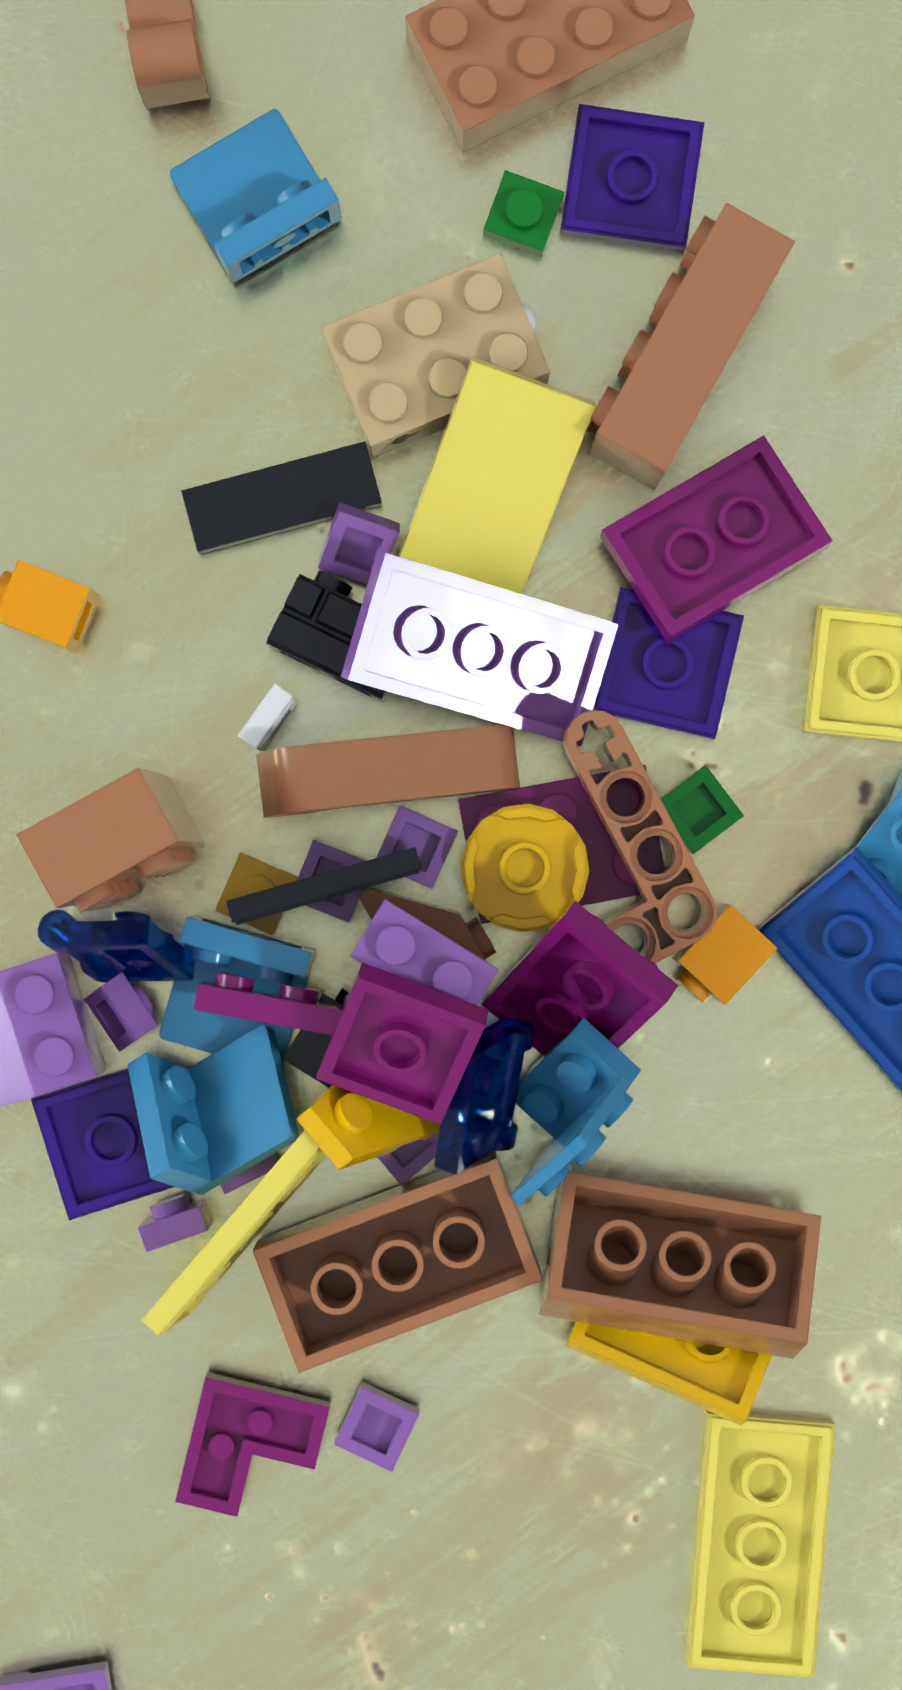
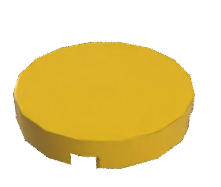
M532 804L503 807L481 820L466 841L460 864L464 890L475 909L496 926L518 932L542 930L552 926L574 901L579 902L583 897L589 875L586 846L573 825L554 810Z

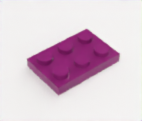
M764 435L602 529L600 535L601 540L667 643L826 550L833 541Z
M608 772L591 774L594 782L597 783ZM578 777L458 799L465 842L481 820L508 806L532 804L552 809L571 823L586 846L589 875L584 895L578 902L581 906L640 895ZM621 778L610 785L606 800L613 813L619 816H628L638 809L641 802V793L634 782ZM659 836L646 838L641 842L637 851L639 865L648 873H656L665 868ZM479 913L481 924L491 923L490 920Z
M574 901L495 986L481 1005L489 1009L490 1013L542 1055L547 1053L583 1017L614 1046L619 1048L668 1002L679 985L659 970L654 962L642 956L609 929L600 918L592 915L578 902Z

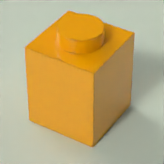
M18 560L13 573L6 570L0 577V623L76 653L99 594L87 586Z
M723 903L717 910L716 922L711 932L701 940L680 950L672 958L683 968L676 979L703 1004L713 996L718 1002L726 1005L778 948L731 904Z

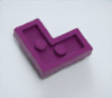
M207 1372L175 1502L237 1517L253 1455L315 1470L331 1402Z

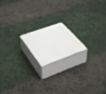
M274 683L240 731L238 737L259 751L265 750L296 707L295 697Z

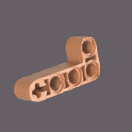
M125 0L130 30H127L130 58L136 85L145 108L151 109L209 99L193 1Z
M591 710L581 713L568 724L564 732L563 745L566 755L643 898L612 914L604 923L613 932L625 924L637 925L642 930L645 938L644 947L640 954L657 963L701 940L711 932L716 922L717 908L708 887L622 725L613 715L605 711ZM588 722L594 730L605 727L609 732L610 739L602 744L609 761L617 760L622 754L627 763L626 768L606 773L597 783L594 782L590 770L602 768V764L593 751L581 753L576 743L584 737V731L581 726ZM621 778L634 782L641 793V802L638 809L628 816H619L613 813L606 800L610 785ZM651 836H659L665 839L671 850V859L667 867L656 873H648L643 870L637 859V851L641 842ZM688 893L694 895L699 901L701 915L698 922L691 928L685 930L676 929L669 921L668 907L675 897Z
M504 724L277 748L256 754L264 818L520 788L513 727Z

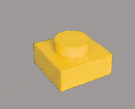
M240 852L215 911L230 917L226 903L227 900L297 881L298 876ZM285 911L244 924L274 936Z

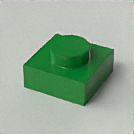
M505 170L486 220L483 236L542 257L565 192Z
M706 765L702 766L660 798L690 854H695L744 816Z

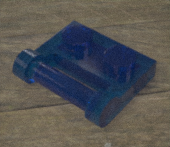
M57 909L48 912L39 921L37 931L40 941L54 952L70 954L80 962L82 971L95 981L108 982L122 972L129 982L184 981L193 979L194 958H192V953L174 940L172 934L163 931L152 922L151 917L146 914L121 911L113 913L109 921H78L66 911Z
M505 1018L498 1020L483 1030L441 1122L434 1167L458 1175L481 1158H485L493 1150L507 1151L514 1148L518 1127L513 1122L524 1053L532 1048L535 1027L531 1023L520 1019Z

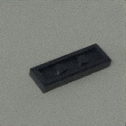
M366 441L181 490L199 554L333 519L339 502L363 511L382 506Z
M413 847L227 900L226 903L232 923L236 922V925L414 875L420 873L419 870L422 867L417 849Z

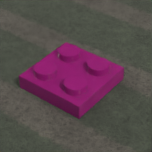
M362 962L321 1060L316 1079L441 1124L486 1026L489 1009Z

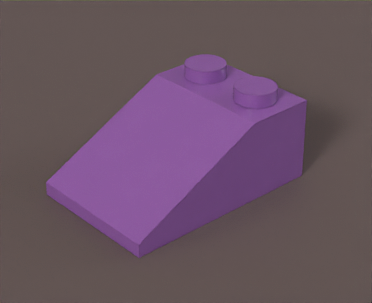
M68 950L0 971V1107L97 1077L107 1070Z

